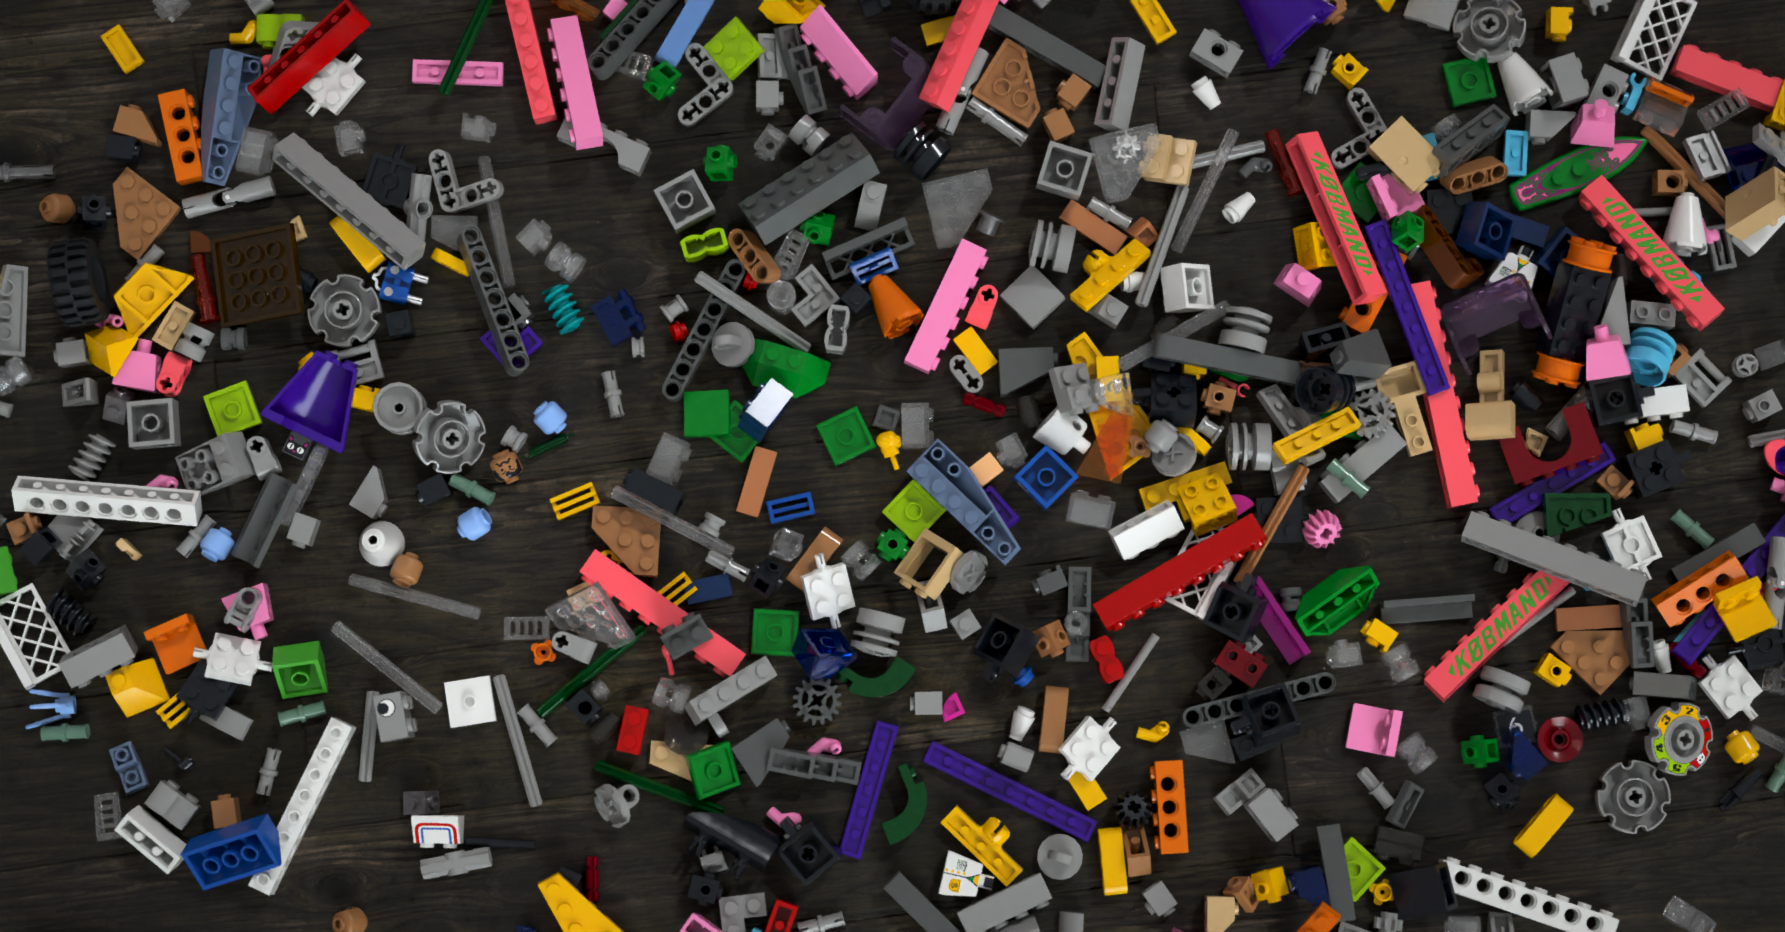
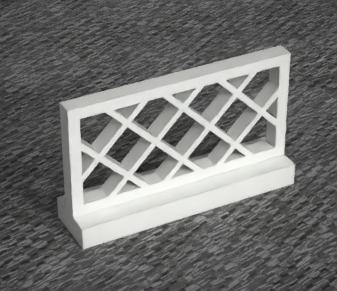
M1637 0L1610 59L1616 63L1622 62L1648 77L1651 76L1662 81L1698 2L1694 0H1669V3L1661 5L1659 0ZM1682 1L1689 5L1686 14H1679L1677 2ZM1671 5L1675 17L1666 20L1662 7ZM1657 9L1661 22L1652 25L1649 15L1651 11ZM1676 20L1679 29L1676 34L1671 35L1667 22ZM1662 24L1666 37L1657 40L1653 27ZM1648 29L1652 42L1642 44L1640 34L1643 30ZM1667 39L1669 51L1662 55L1658 42ZM1653 44L1657 57L1647 59L1644 47ZM1639 49L1642 62L1635 63L1629 59L1633 50ZM1658 59L1660 65L1658 74L1651 71L1648 62Z
M1221 527V528H1218V529H1216V530H1217V531H1221V530H1223L1224 528ZM1191 529L1178 555L1185 552L1189 545L1200 543L1212 535L1200 539L1196 537L1197 540L1191 541L1194 536ZM1231 561L1225 564V569L1214 574L1212 578L1208 574L1210 582L1207 587L1198 589L1197 585H1195L1194 591L1177 597H1168L1165 601L1203 621L1217 587L1222 581L1229 579L1237 562L1233 563ZM1205 591L1202 597H1200L1199 592ZM1197 593L1199 603L1194 610L1186 606L1184 597ZM1181 598L1183 604L1176 601V599Z
M33 583L0 599V606L5 603L15 605L11 618L0 613V644L26 690L35 687L36 684L62 671L58 664L52 663L56 650L66 652V654L71 652L51 615L46 612V606ZM31 590L35 597L32 606L21 604L22 594ZM37 602H38L39 606L41 607V609L36 608ZM18 606L31 609L27 622L14 619ZM34 610L42 612L46 616L43 626L30 623ZM4 619L10 620L8 626H7V624H6V622H5ZM13 622L26 625L22 637L12 635L11 627ZM48 622H49V624L51 625L52 629H51V628H47V623H48ZM29 626L42 629L38 642L26 639ZM45 630L56 634L57 638L54 646L41 643ZM15 639L21 640L20 645L17 644ZM24 641L37 645L33 657L22 653ZM59 642L63 648L57 647ZM40 646L53 649L49 662L37 659ZM26 659L32 660L31 665H29ZM35 661L48 664L45 674L36 678L32 671Z

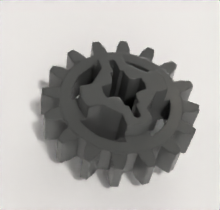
M811 676L810 683L803 680L802 684L804 687H796L799 695H793V698L798 700V703L794 704L793 708L800 709L797 716L805 715L804 722L812 719V725H815L816 721L820 720V723L824 725L825 718L832 721L831 714H839L835 708L836 706H842V703L837 701V698L842 695L841 693H835V690L838 688L837 685L830 686L831 679H828L825 683L822 676L819 677L818 681H815L814 677ZM821 685L827 689L820 692L815 691L812 686ZM806 691L809 695L808 703L803 706L802 696ZM816 694L819 697L827 694L821 701L822 706L819 707L816 704L808 708L811 702H813V695ZM832 695L833 704L829 710L826 703L827 698ZM812 709L820 710L822 716H813L808 712Z

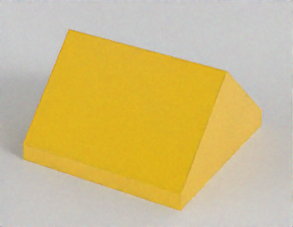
M113 325L85 333L90 363L116 377L139 338Z

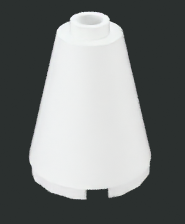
M1513 52V55L1509 58L1497 62L1513 115L1518 116L1517 112L1523 111L1526 114L1530 110H1535L1546 102L1545 97L1548 94L1550 96L1553 95L1552 88L1517 52Z
M1683 192L1675 198L1662 240L1676 256L1688 257L1691 256L1692 252H1698V256L1707 253L1708 247L1699 198L1694 196V193Z
M378 521L364 529L360 536L359 549L363 558L370 564L379 567L389 566L394 563L397 555L403 553L405 538L396 525L386 521Z

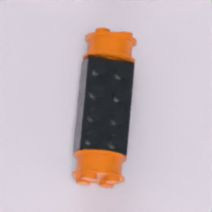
M1571 236V239L1567 241L1570 244L1567 258H1563V262L1559 261L1535 346V350H1538L1536 354L1539 355L1536 369H1532L1531 372L1533 373L1532 377L1545 380L1544 382L1553 385L1564 383V386L1577 389V386L1581 385V382L1578 380L1581 368L1586 366L1587 339L1594 338V327L1598 325L1612 275L1610 274L1612 270L1609 268L1613 255H1617L1618 252L1615 246Z

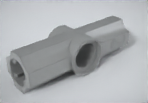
M412 173L409 198L404 202L403 206L404 212L407 215L406 226L425 242L427 218L433 212V205L429 201L432 176Z
M489 847L469 851L460 850L445 853L443 856L420 860L423 880L444 875L454 876L469 873L468 871L493 866Z

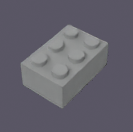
M123 625L63 655L58 665L71 689L76 686L82 688L92 682L91 679L99 675L102 678L112 673V669L120 664L121 667L132 663L134 661L133 658L136 657L138 647L127 626Z

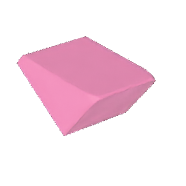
M610 0L603 10V15L613 21L628 3L624 0Z

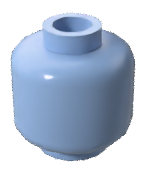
M544 401L533 412L535 415L534 423L545 434H552L553 432L559 434L567 425L564 422L567 418V413L554 401Z
M472 507L458 517L457 531L463 538L467 537L469 540L475 541L490 531L492 519L484 508Z
M220 527V529H210L200 543L201 554L213 562L225 560L235 545L234 540L231 538L232 533L223 527Z

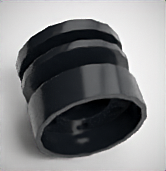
M924 121L912 128L902 138L893 154V158L896 160L906 155L901 162L902 166H906L912 161L914 162L910 173L920 182L926 180L937 169L952 149V145L943 137H939L934 142L931 141L935 133L934 129H930L923 134L928 127V124Z
M1333 364L1307 368L1300 373L1295 384V396L1300 407L1314 415L1340 411L1348 407L1353 401L1356 391L1353 376L1336 373Z

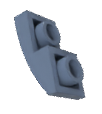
M131 741L109 749L115 770L119 772L126 794L130 795L150 786L142 763Z

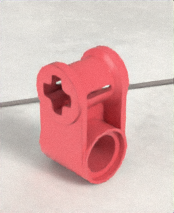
M984 285L979 289L965 322L984 330L987 329L998 299V291L994 286ZM991 291V296L994 298H989L988 301H985L982 293Z
M169 351L164 358L162 369L156 380L158 391L170 398L179 395L185 379L191 370L192 359ZM166 384H173L171 388L165 387Z

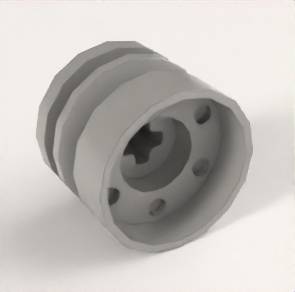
M1038 219V223L1032 231L1029 245V266L1035 267L1038 257L1042 258L1041 269H1044L1047 260H1052V271L1067 274L1076 227L1062 224L1057 234L1053 233V222H1049L1048 230L1043 231L1044 220Z
M1226 307L1225 314L1229 317L1224 318L1223 323L1232 327V329L1221 330L1218 345L1264 354L1267 340L1259 336L1258 333H1269L1270 328L1266 325L1272 323L1273 317L1250 307Z
M1237 423L1229 424L1225 442V453L1229 470L1237 469L1238 460L1241 470H1246L1248 460H1251L1253 471L1270 470L1272 459L1270 423H1254L1251 433H1248L1246 423H1241L1239 433Z
M860 607L856 622L865 626V630L854 631L853 635L863 637L862 642L851 640L850 646L857 648L861 652L879 657H896L897 651L889 649L888 645L899 646L900 642L890 637L891 633L902 634L905 618Z

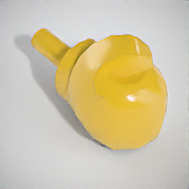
M893 431L879 434L876 437V443L880 447L884 458L890 457L894 470L900 469L895 455L900 453L898 448L902 446L901 437Z

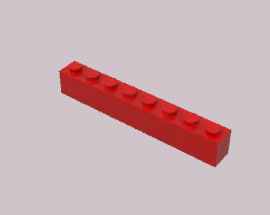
M1250 513L1093 604L1106 629L1108 631H1118L1126 625L1125 622L1132 618L1137 620L1144 616V611L1151 607L1155 609L1163 605L1166 598L1181 595L1185 592L1184 588L1191 584L1193 586L1200 584L1205 580L1204 577L1206 575L1221 572L1225 569V564L1231 561L1233 563L1240 561L1245 557L1244 554L1250 550H1259L1265 545L1264 542L1267 541V537L1253 513Z

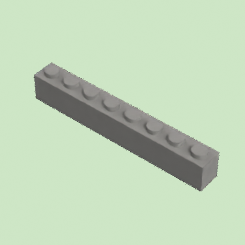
M293 132L274 145L272 160L401 269L405 271L423 257L426 242L419 235L412 232L404 222L399 221L387 208L381 206L370 194L357 186L355 181L349 179L337 166L332 165L320 152H317L308 145L303 138H300Z
M1471 511L1461 536V542L1631 606H1637L1648 578L1644 576L1642 571L1634 568L1630 570L1625 569L1616 561L1609 560L1607 562L1599 559L1600 557L1595 553L1586 552L1585 554L1577 551V547L1571 544L1561 545L1556 543V540L1546 535L1540 537L1534 535V532L1528 528L1521 527L1518 529L1511 526L1512 524L1506 520L1499 519L1497 521L1491 519L1490 515L1485 512L1477 511L1475 513Z

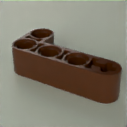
M1422 205L1413 213L1424 220V242L1420 246L1450 288H1466L1484 273L1482 265L1476 259L1464 258L1437 216L1428 206Z

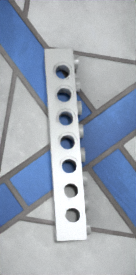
M17 476L11 489L14 510L26 513L197 526L202 514L201 494L197 490Z
M331 717L276 828L279 832L282 864L279 867L254 874L248 886L267 895L275 894L357 727L338 718Z
M1448 856L1446 860L1439 859L1438 863L1447 861L1456 894L1566 932H1616L1619 920L1613 918L1614 913L1603 909H1600L1599 913L1592 911L1591 905L1579 901L1577 905L1569 903L1570 898L1556 894L1555 898L1548 896V891L1534 886V889L1531 890L1525 888L1526 883L1512 879L1510 883L1503 880L1504 875L1492 871L1490 875L1481 873V867L1469 864L1467 868L1459 865L1460 860ZM1459 871H1462L1465 875V879L1461 884L1455 881V875ZM1480 879H1484L1487 886L1484 891L1480 892L1477 889V882ZM1503 886L1508 889V896L1505 899H1501L1499 896V890ZM1524 894H1528L1530 903L1524 907L1521 904V897ZM1549 901L1552 905V910L1550 913L1545 914L1543 912V904ZM1568 909H1572L1574 912V917L1571 921L1565 919V912ZM1593 916L1596 924L1592 929H1589L1586 924L1587 919Z

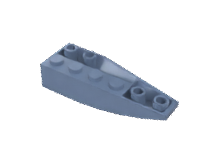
M227 48L210 50L201 125L203 182L219 186H225L257 104L247 88L261 76L262 58Z
M937 438L906 472L1006 566L1021 550L1020 546L971 469Z

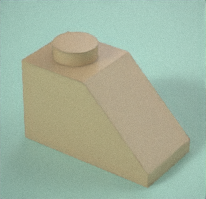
M1204 896L1205 932H1224L1235 921V915L1239 914V902L1235 901L1234 896Z

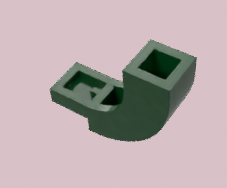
M898 656L888 671L876 678L862 677L840 662L834 668V671L837 672L835 677L846 684L849 680L853 682L848 691L869 698L883 697L896 692L908 682L916 670L915 667Z
M907 763L898 766L908 791L907 805L901 814L881 823L890 845L905 839L913 833L921 823L926 811L927 791L924 781L914 783V780L917 779L913 766L908 767Z

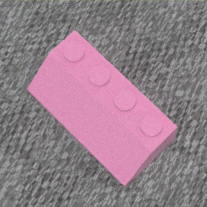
M820 4L800 26V38L807 46L811 44L816 50L814 55L821 63L825 61L830 67L828 71L835 80L840 79L844 84L842 88L849 97L854 96L858 100L878 84V73Z

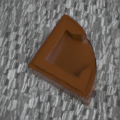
M190 231L191 253H212L210 239L201 232Z

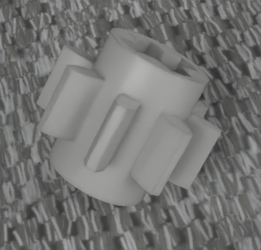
M1381 911L1380 917L1374 918V928H1378L1379 932H1402L1403 921L1398 920V913Z

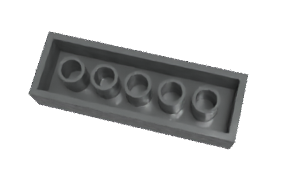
M851 132L829 147L824 148L812 158L805 160L802 164L785 173L774 182L766 185L763 189L747 197L738 205L750 226L766 246L880 172L871 154Z

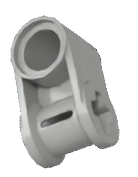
M261 436L251 437L247 441L246 448L259 480L267 479L270 472L275 474L281 473L280 462L274 454L268 439ZM256 441L263 443V446L260 447L261 452L254 450V447L257 445Z
M249 587L241 589L228 610L224 623H231L246 633L262 603L263 595L261 591ZM248 592L254 594L255 599L252 604H248L245 600Z
M564 631L557 632L552 637L554 649L588 665L598 644ZM565 635L566 641L569 643L560 648L557 638H562Z

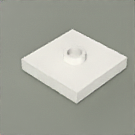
M490 675L444 683L450 728L497 721Z

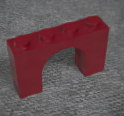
M1585 402L1562 409L1571 433V445L1567 453L1556 461L1548 462L1536 458L1528 449L1520 425L1515 426V438L1499 439L1515 484L1521 483V486L1524 487L1535 483L1534 478L1541 475L1543 479L1557 475L1556 470L1565 468V471L1578 468V462L1586 460L1589 464L1601 459L1600 455L1604 454Z

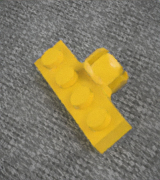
M1135 238L1114 256H1108L1102 250H1093L1091 253L1096 258L1094 259L1088 254L1083 262L1084 271L1090 277L1070 294L1071 300L1085 312H1088L1151 256V251Z
M956 805L940 822L1006 887L1023 871V868L1002 848V844L1010 836L1008 828L1004 825L997 833L994 832L1001 823L999 819L991 817L983 825H978Z

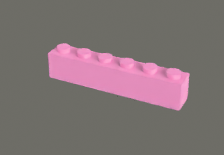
M574 15L550 19V28H547L549 42L553 41L554 48H551L553 62L557 61L559 67L555 68L557 82H562L563 86L560 89L561 101L566 102L567 109H564L565 120L570 122L572 128L568 129L570 143H575L576 150L603 146V133L578 17Z
M962 238L904 360L905 364L928 375L931 369L936 370L940 362V358L937 357L940 349L945 351L950 340L947 335L950 329L955 330L960 318L956 317L959 309L964 310L968 303L969 297H966L969 288L974 290L979 277H976L978 269L983 270L989 257L985 256L986 249Z

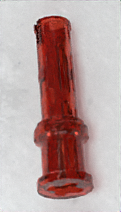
M1273 129L1268 131L1264 135L1281 170L1279 177L1285 182L1288 189V197L1302 193L1304 188L1282 141L1279 130Z
M193 255L190 257L198 295L196 305L199 306L201 315L199 322L200 324L218 322L220 317L217 315L215 307L217 300L212 295L205 255Z

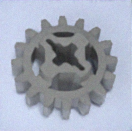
M1370 389L1369 394L1361 390L1360 397L1354 396L1355 402H1351L1349 406L1356 417L1357 413L1359 414L1358 420L1361 426L1353 432L1357 431L1356 434L1360 437L1365 434V437L1371 439L1372 434L1379 438L1380 431L1387 433L1386 426H1393L1390 418L1396 417V414L1391 412L1395 408V405L1389 403L1391 398L1387 395L1384 396V393L1380 390L1376 393L1374 389ZM1365 411L1368 412V413H1369V412L1374 413V414L1377 415V416L1367 415V414L1365 413Z

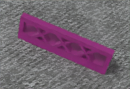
M1258 576L1254 589H1257L1256 594L1269 600L1259 623L1286 663L1291 665L1311 651L1261 577Z

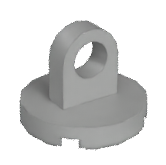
M728 322L720 326L712 338V352L715 359L727 367L744 365L755 349V339L752 331L738 322Z
M1178 433V439L1168 452L1159 450L1158 453L1152 451V463L1158 472L1165 476L1175 477L1185 474L1196 461V446L1188 436Z
M977 550L965 553L953 567L950 577L952 588L961 594H965L967 591L969 593L974 591L985 578V565L988 567L986 556Z
M603 784L594 792L597 795L594 798L596 808L606 822L610 820L613 823L611 826L621 828L630 821V808L634 807L639 801V792L635 786L627 784L616 789L610 784ZM625 790L629 791L631 795L629 802L623 796Z
M1054 834L1047 837L1041 842L1037 850V862L1040 869L1052 879L1064 880L1070 878L1078 872L1082 865L1083 853L1080 845L1074 838L1066 834Z

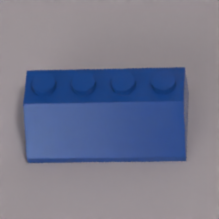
M268 814L193 837L181 852V856L203 891L279 867L282 864L279 832Z

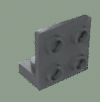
M692 612L681 618L683 623L675 627L674 624H671L661 630L663 635L660 636V639L673 661L713 638L700 613L695 615Z

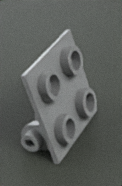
M57 515L48 525L52 532L63 542L57 549L59 555L70 562L74 557L89 548L104 531L90 517Z

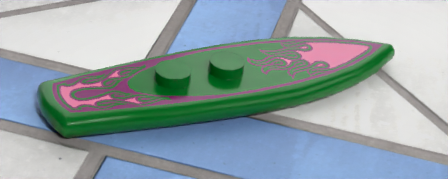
M1633 136L1615 137L1614 148L1583 145L1573 149L1511 183L1508 186L1510 198L1519 211H1525L1580 193L1601 175L1609 180L1624 170L1642 152L1648 143V139Z

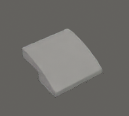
M1409 0L1404 17L1426 23L1428 27L1449 31L1460 0Z
M1031 266L1000 294L1001 299L1017 312L1018 316L1033 330L1066 299L1036 267Z

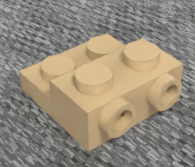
M1150 133L1149 139L1145 138L1143 143V151L1146 154L1145 159L1139 163L1141 177L1151 182L1189 186L1197 142L1195 140L1173 138L1171 135Z

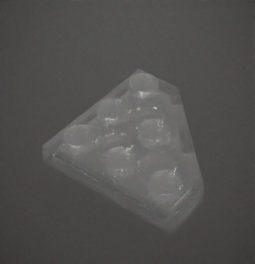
M1156 122L1089 139L1106 204L1127 200L1161 145Z
M988 168L922 183L937 250L959 245L979 214V209L983 207L993 191Z
M598 581L549 605L545 609L557 629L577 632L580 637L594 642L596 640L608 644V647L618 649L636 638Z

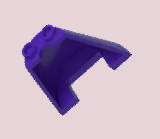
M1238 0L1265 64L1270 70L1287 55L1285 50L1314 23L1321 24L1338 9L1327 0Z
M328 350L325 353L316 351L265 407L261 416L343 454L357 381L358 365L347 359L342 363L337 360L338 355Z

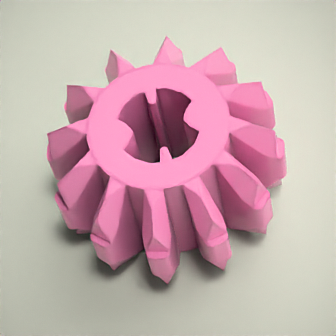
M1326 509L1323 512L1317 510L1315 515L1309 514L1310 519L1303 521L1305 527L1301 530L1305 540L1317 549L1321 546L1327 549L1329 543L1334 544V539L1340 537L1339 531L1342 527L1339 519L1335 514H1331Z

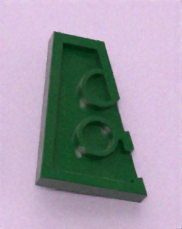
M1610 493L1542 494L1544 535L1549 537L1612 516Z

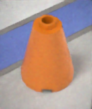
M878 274L870 280L871 283L868 288L885 338L887 336L889 339L900 337L910 331L909 326L913 323L916 326L920 324L924 318L922 310L887 275L882 276Z

